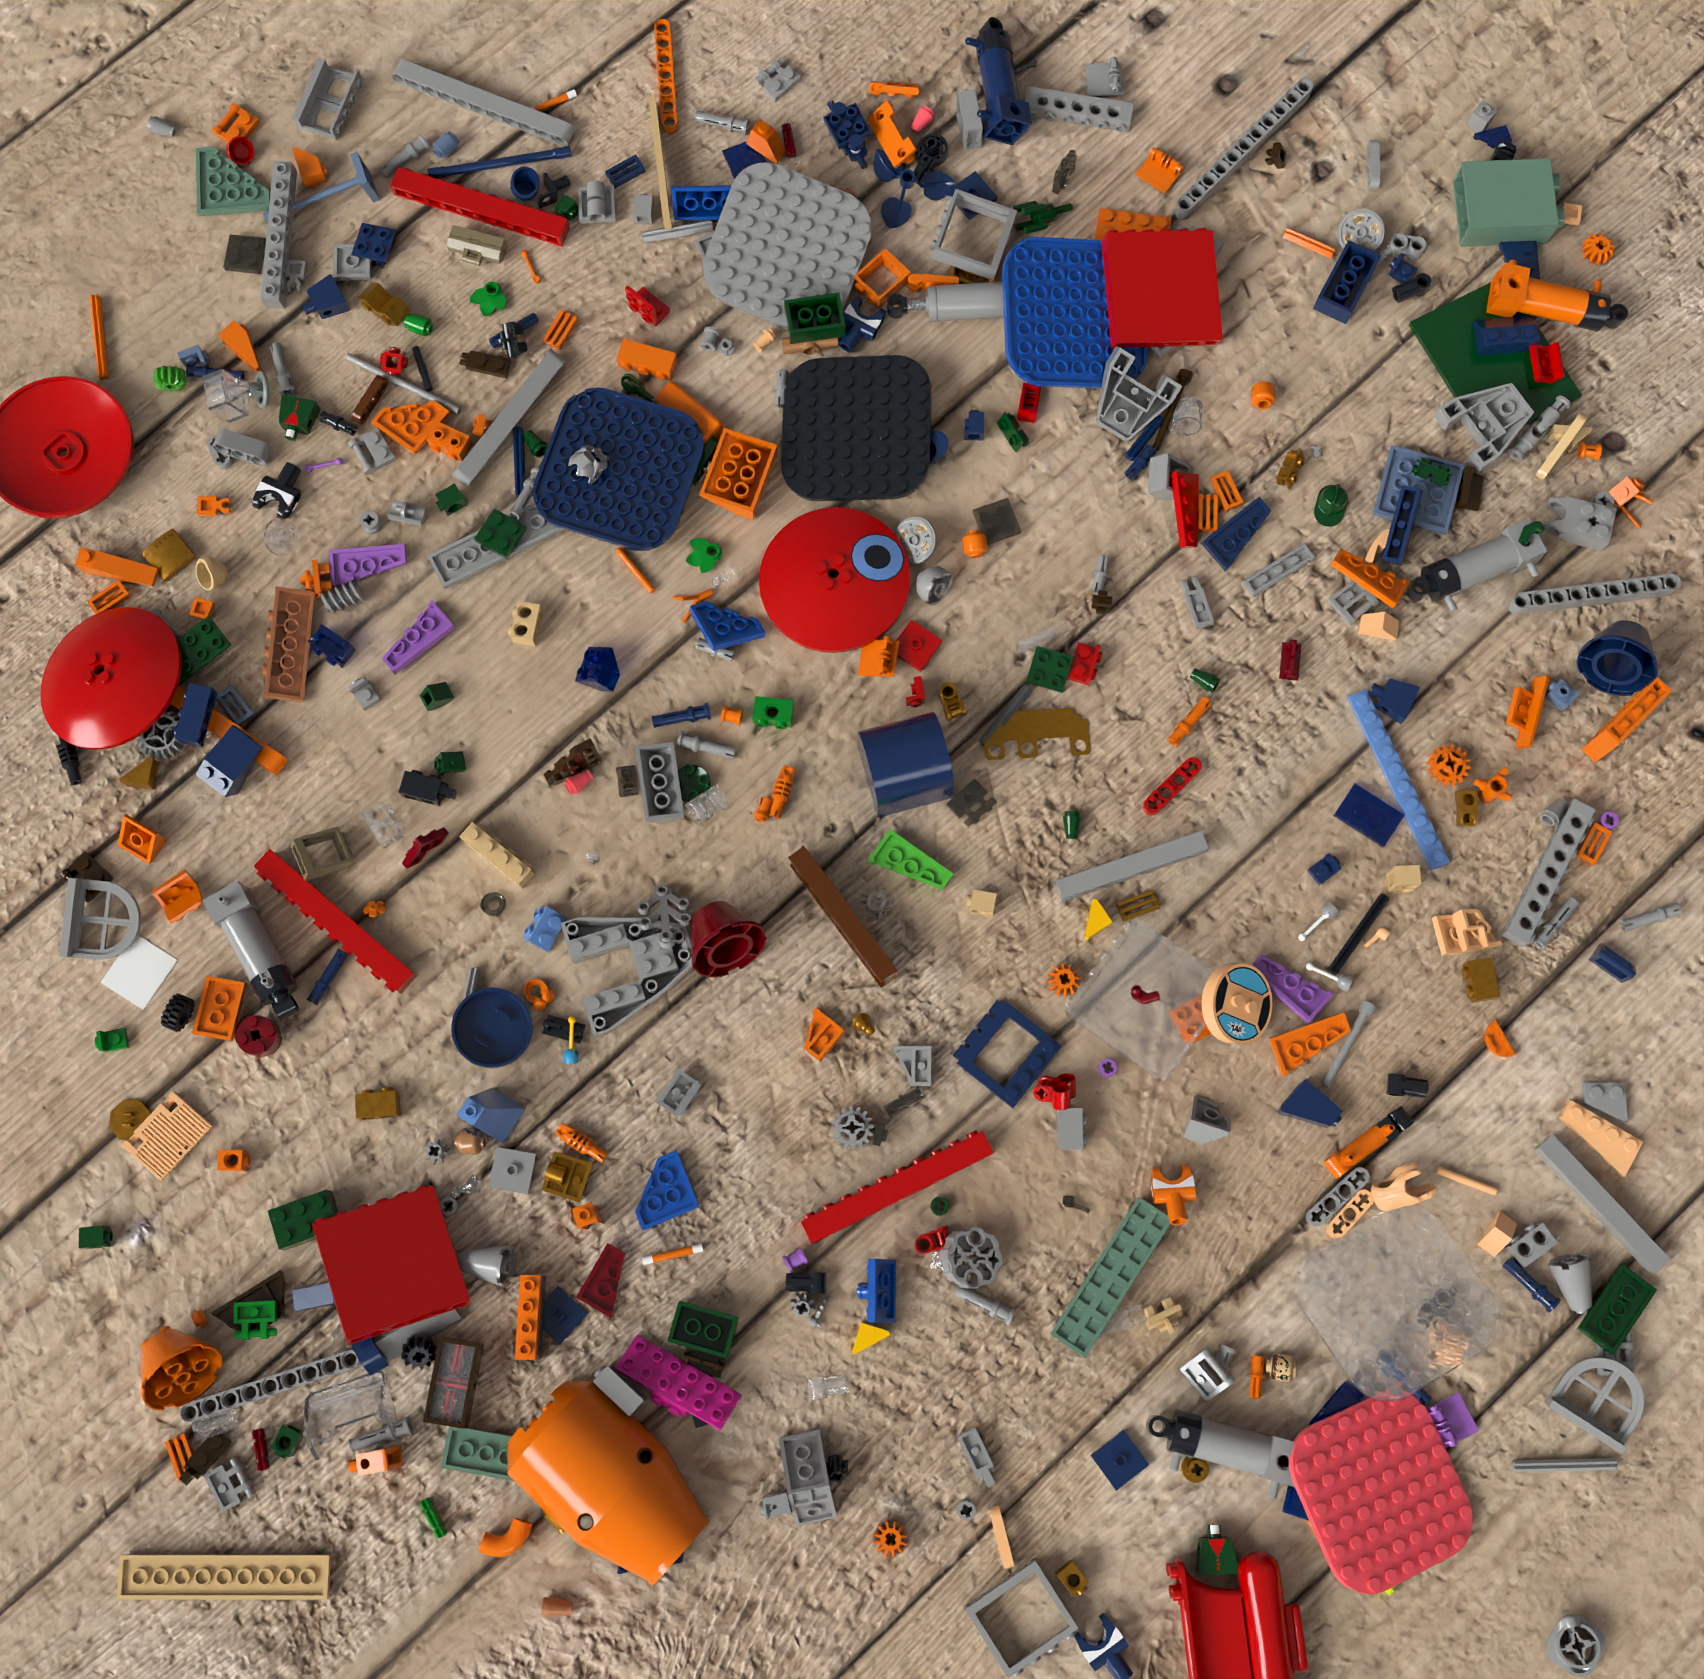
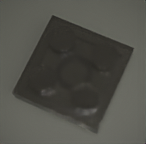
M230 234L223 265L225 271L261 274L266 238Z
M1008 498L973 509L972 513L980 533H984L987 537V545L1021 534V528Z

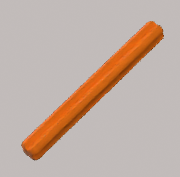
M95 294L90 296L97 374L101 380L109 378L103 311L101 297Z

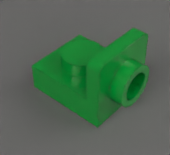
M126 1028L106 1032L96 1031L95 1046L99 1051L108 1053L129 1048Z

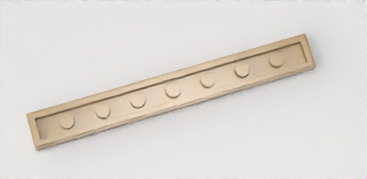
M649 96L663 223L666 230H672L657 102L655 96Z

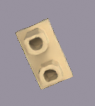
M1169 1297L1161 1302L1164 1311L1160 1313L1157 1312L1154 1305L1144 1309L1146 1326L1149 1331L1158 1327L1160 1333L1167 1330L1171 1335L1174 1333L1173 1327L1179 1325L1177 1318L1182 1316V1308L1180 1304L1176 1305L1175 1301Z

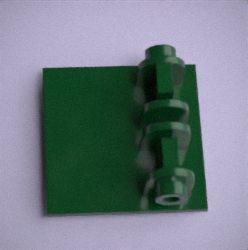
M1036 646L1026 682L1063 693L1073 656Z

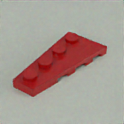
M1176 471L1171 473L1180 548H1195L1198 544L1199 474Z

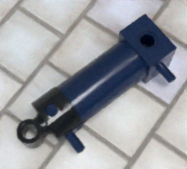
M990 17L979 30V36L976 39L967 37L965 40L967 45L976 47L986 109H979L977 116L981 118L983 138L1014 145L1032 125L1029 102L1021 101L1019 98L1010 35L1007 31L1003 30L1000 20Z

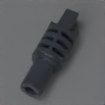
M59 737L60 744L56 745L62 768L67 771L71 785L81 784L82 779L78 769L80 761L76 748Z

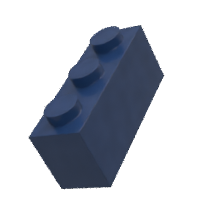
M189 683L188 689L184 692L185 701L183 707L179 710V723L174 729L175 739L179 743L197 747L204 746L217 697V692L212 687Z

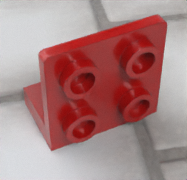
M628 285L625 287L629 308L633 312L641 314L643 320L648 324L652 323L656 327L670 313V308L646 288L642 287L638 292H635Z

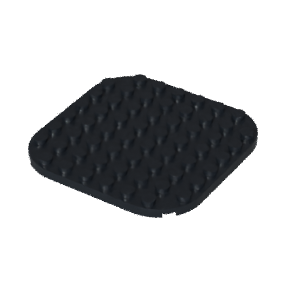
M901 355L815 358L802 363L792 371L785 383L786 388H784L785 404H783L781 470L787 486L797 496L809 501L899 499L915 492V489L924 483L930 469L932 390L927 372L917 361Z

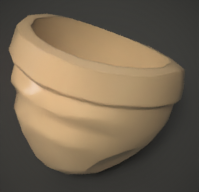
M203 556L196 563L197 580L207 591L221 586L228 576L225 565L215 557Z

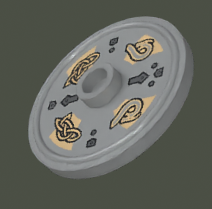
M1354 210L1342 219L1338 227L1339 244L1344 249L1349 240L1374 252L1383 241L1384 224L1381 218L1371 210Z
M910 517L899 524L894 534L905 550L908 563L921 564L928 560L934 553L937 544V535L933 525L921 517Z

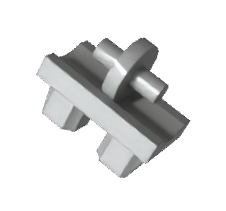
M393 500L388 519L422 526L426 507Z

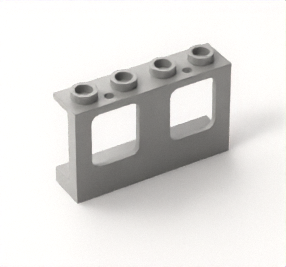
M318 58L292 117L296 128L337 140L339 134L343 131L345 120L349 117L350 108L356 101L358 89L363 84L359 70L355 69L354 74L328 67L325 59ZM334 79L349 82L343 100L327 95ZM321 109L337 113L330 130L314 125Z

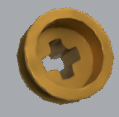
M1186 1457L1182 1461L1181 1472L1188 1481L1199 1483L1207 1478L1209 1465L1205 1460ZM1194 1464L1202 1467V1470L1198 1472L1199 1475L1191 1471L1194 1468Z

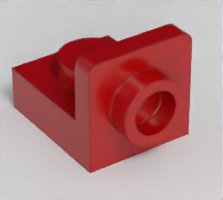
M917 676L914 677V683L911 684L912 695L916 696L906 697V706L913 708L922 706L925 703L922 678Z

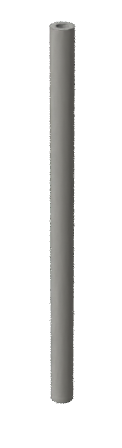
M350 353L346 355L347 361L376 375H380L392 383L429 401H436L444 408L456 414H459L461 411V407L395 375L388 374L387 371H383L377 366Z

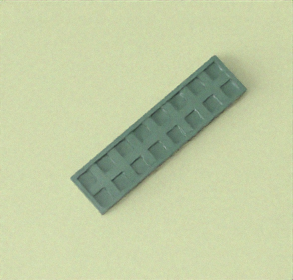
M1140 1197L1137 1198L1050 1333L1052 1337L1083 1358L1087 1357L1171 1225L1169 1224L1168 1215Z

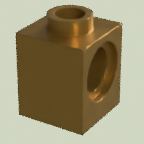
M1069 1560L1055 1572L1072 1596L1075 1594L1079 1596L1087 1589L1088 1580L1072 1560ZM1071 1574H1077L1079 1577L1075 1585L1068 1584V1577Z

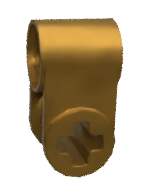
M950 682L942 684L939 691V699L947 721L949 722L952 718L960 715L966 716V709L960 699L956 686ZM951 690L953 695L947 697L943 694V691Z

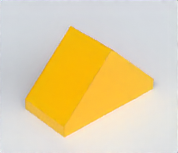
M1094 898L1091 901L1084 940L1087 941L1112 924L1111 919L1099 901Z
M860 1323L852 1352L855 1355L891 1334L887 1330Z

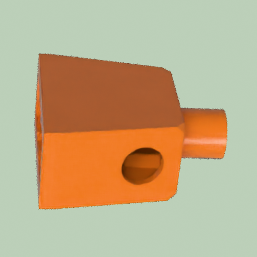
M400 1445L356 1454V1459L349 1460L348 1463L349 1471L351 1473L358 1472L359 1476L403 1466Z

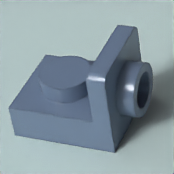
M199 345L177 353L185 367L187 365L194 366L200 361L204 366L208 365L207 361H210L206 350L202 351Z

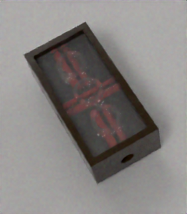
M439 1337L423 1422L462 1429L469 1427L485 1343Z

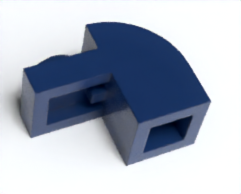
M374 1337L351 1344L359 1362L370 1376L389 1366L387 1357L376 1345Z

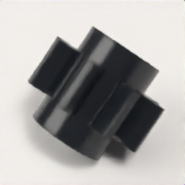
M840 1455L828 1457L826 1467L829 1480L833 1482L843 1480L844 1475L849 1474L848 1460H843V1457Z

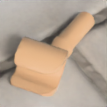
M1385 928L1378 929L1375 935L1363 946L1367 949L1378 938L1384 941L1390 934V931Z

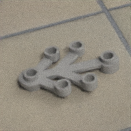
M661 884L653 889V896L647 902L644 901L638 904V912L641 915H647L655 904L660 903V906L651 915L642 917L639 920V924L642 930H649L652 924L661 917L662 933L659 935V944L661 947L668 949L675 945V935L670 931L669 916L678 921L683 927L691 924V916L688 913H679L668 906L667 901L678 906L680 911H687L690 905L688 899H679L672 894L670 886Z

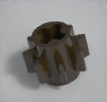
M1099 590L1098 595L1093 594L1091 609H1096V614L1105 615L1106 610H1111L1112 596L1107 595L1108 591Z

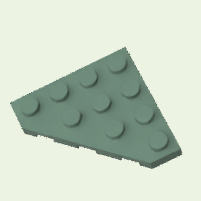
M215 147L196 148L197 213L199 217L258 212L269 209L270 191L267 188L261 186L253 177L241 170Z

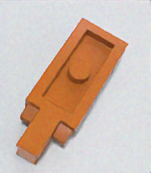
M871 81L869 93L879 95L885 92L889 96L904 94L905 97L913 98L915 95H919L920 85L892 81Z

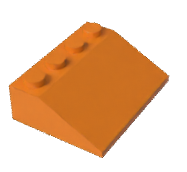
M724 428L699 496L736 515L754 520L777 456V445Z

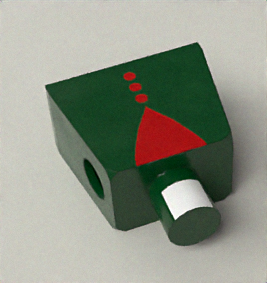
M282 394L279 424L284 430H287L285 434L286 439L296 441L298 433L306 435L310 433L321 410L316 401Z
M1208 1524V1537H1199L1195 1568L1198 1575L1238 1574V1565L1232 1540L1228 1536H1221L1220 1524Z

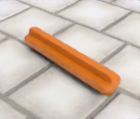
M1287 228L1283 235L1285 239L1328 258H1332L1336 250L1334 247L1290 228Z

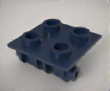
M362 223L351 255L375 260L376 265L382 267L383 264H386L397 230Z

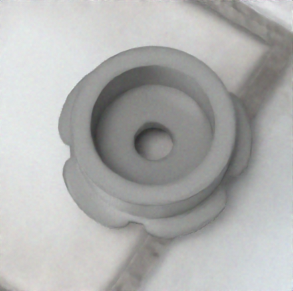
M723 338L718 343L717 348L722 355L730 356L735 351V342L732 339Z

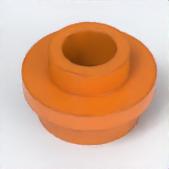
M194 1310L195 1315L191 1316L195 1327L205 1328L204 1326L209 1323L203 1310Z

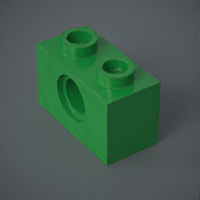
M755 696L752 716L753 724L759 727L771 725L778 729L791 728L794 701ZM774 710L778 712V715L770 717L768 713Z

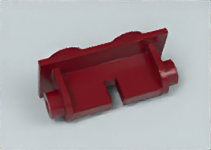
M1291 639L1289 643L1282 642L1279 679L1294 681L1299 679L1301 644H1298L1295 639Z

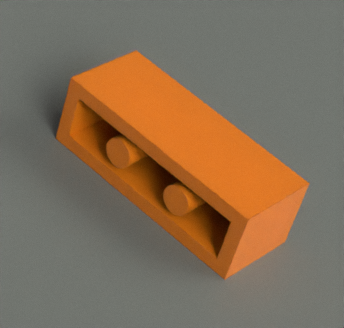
M624 338L617 355L618 366L623 370H634L644 376H655L659 380L666 379L671 381L678 362L677 355L674 352Z

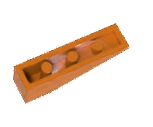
M80 548L75 562V566L86 574L152 587L159 571L156 567L86 548Z

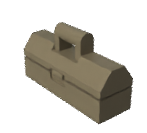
M456 225L452 226L447 242L449 251L463 254V262L478 266L481 265L482 260L500 264L508 248L505 238Z

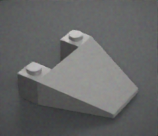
M1116 346L1105 365L1095 423L1128 442L1174 401L1182 386L1167 376L1162 375L1153 391L1126 375L1136 357Z
M1509 383L1455 397L1440 406L1434 417L1444 431L1461 421L1479 445V448L1474 450L1467 459L1479 475L1495 464L1533 415L1534 411L1516 387Z

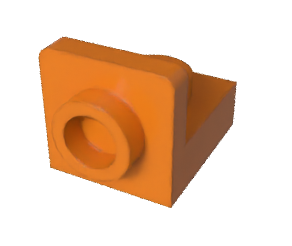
M479 413L475 416L471 435L482 437L493 421L486 419L487 415Z

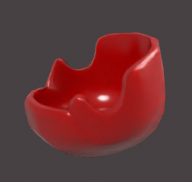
M238 136L228 142L226 148L227 155L234 163L246 165L254 159L255 149L252 142L247 138Z

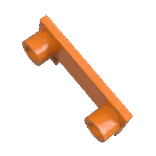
M886 100L866 120L892 165L897 169L903 162L910 164L914 161L917 148L910 137H907L905 140L903 139L893 122V115L896 112L890 102Z

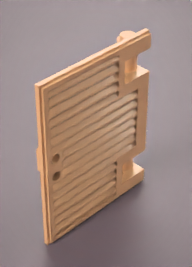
M174 1091L168 1095L169 1097L163 1104H160L133 1132L134 1134L129 1140H125L121 1145L160 1181L167 1177L213 1127L212 1124ZM174 1103H177L178 1106L170 1112L168 1109ZM141 1139L143 1143L136 1149L134 1145Z

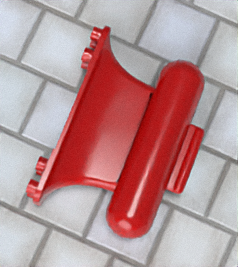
M1254 1551L1241 1559L1238 1565L1240 1589L1217 1588L1197 1581L1187 1572L1183 1560L1179 1557L1173 1558L1171 1563H1166L1167 1576H1170V1579L1175 1578L1176 1582L1175 1585H1168L1170 1599L1178 1601V1605H1180L1189 1679H1295L1294 1672H1303L1308 1669L1300 1606L1298 1604L1285 1605L1278 1561L1271 1554L1263 1551Z

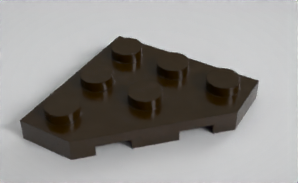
M590 738L572 747L567 758L565 756L561 757L554 764V770H547L543 775L549 786L552 784L558 785L564 781V778L578 774L587 767L593 768L602 760Z

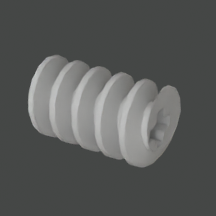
M349 581L348 588L342 584L341 591L334 587V594L327 590V597L320 593L328 613L330 610L333 614L336 613V607L342 611L343 604L349 608L350 601L356 605L357 598L361 602L364 601V595L357 581L355 585Z

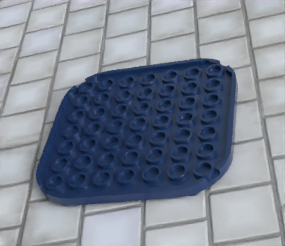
M606 388L584 389V392L577 395L574 394L569 398L559 414L534 482L533 499L541 516L556 527L635 551L655 549L666 543L678 527L703 457L704 439L696 421L682 411ZM586 445L593 446L596 449L601 448L602 453L609 458L607 460V468L602 471L599 478L593 484L588 483V477L576 475L577 464L568 466L570 457ZM591 452L594 458L598 462H601L599 457L595 453Z

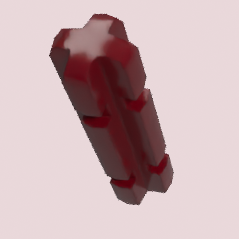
M782 124L787 157H796L791 124Z
M263 1428L252 1431V1437L255 1439L253 1444L255 1457L258 1459L256 1463L257 1470L263 1471L269 1469L270 1465L269 1460H267L266 1440H264L265 1431Z

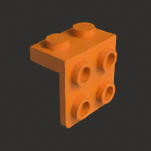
M186 869L152 890L154 897L163 906L169 923L180 921L190 911L200 908L203 903L199 885Z

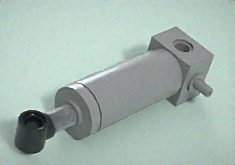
M1003 282L927 286V295L924 298L908 299L901 294L894 293L887 299V313L890 317L898 319L904 314H908V311L917 312V310L926 311V314L928 313L929 322L1004 317Z

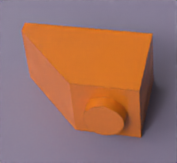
M760 119L751 130L746 144L777 164L786 150L776 129Z
M296 147L292 148L306 188L326 183L325 175L328 174L325 164H321L319 158Z

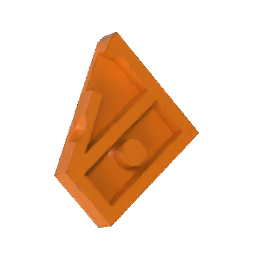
M815 1007L804 1049L821 1062L843 1036L845 1030Z

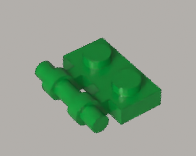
M277 1300L234 1303L233 1324H242V1330L234 1331L235 1339L250 1340L255 1337L269 1339V1337L277 1336V1328H269V1322H277ZM260 1322V1329L250 1328V1323Z

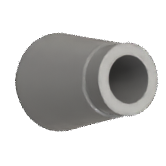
M151 116L147 123V130L151 131V134L174 137L176 126L157 116Z
M1563 798L1555 800L1542 811L1541 820L1548 826L1558 824L1568 805L1567 801Z

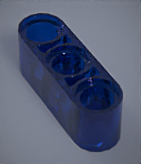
M1348 1380L1345 1381L1313 1417L1308 1426L1360 1402L1364 1395Z

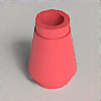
M927 106L919 108L910 129L914 133L919 134L934 120L935 113Z
M585 770L566 778L563 784L570 795L578 794L593 780V776L589 770Z

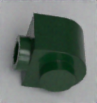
M563 195L554 206L556 214L564 216L569 221L575 219L579 212L576 201L567 195Z

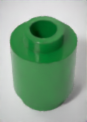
M409 313L406 316L404 326L408 328V331L425 337L432 333L433 323L430 318L415 313Z

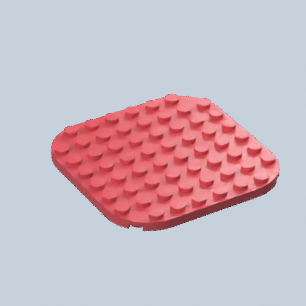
M1400 1390L1379 1392L1306 1427L1295 1438L1292 1453L1289 1455L1291 1479L1332 1573L1346 1588H1350L1360 1594L1382 1593L1454 1556L1466 1545L1473 1523L1469 1499L1429 1411L1413 1395Z

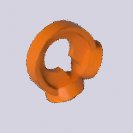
M531 979L524 986V995L533 1004L535 1010L545 1009L546 1003L553 1002L555 998L554 991L550 990L539 979ZM534 986L541 988L542 998L531 995V989Z

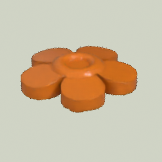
M370 901L363 908L364 914H369L370 917H376L378 913H385V903L383 901H377L376 903L375 901Z

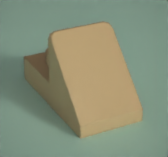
M1554 424L1548 432V439L1559 442L1570 426ZM1582 427L1568 446L1567 454L1586 439L1592 431V427Z

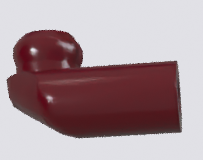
M1139 985L1131 988L1132 998L1141 1004L1161 1000L1158 991L1146 993Z

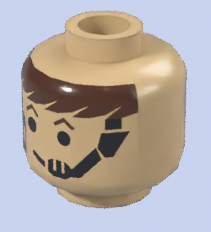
M1274 1353L1271 1360L1267 1359L1266 1372H1270L1272 1380L1288 1383L1296 1376L1297 1361H1294L1291 1355Z

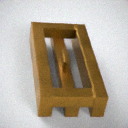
M1154 890L1116 903L1123 922L1161 908L1157 902V897L1154 895ZM1148 896L1151 897V899L1145 900L1143 902L1122 909V906L1146 898ZM1150 903L1154 904L1152 907L1125 916L1126 912Z

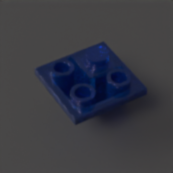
M588 647L584 653L582 664L577 670L575 682L603 692H613L620 676L613 648Z

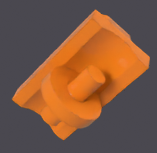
M312 560L313 575L310 574V570L304 571L305 576L300 577V583L306 585L307 590H311L312 584H314L316 598L320 599V593L327 594V590L332 592L331 580L320 581L321 576H330L329 564H318V560Z

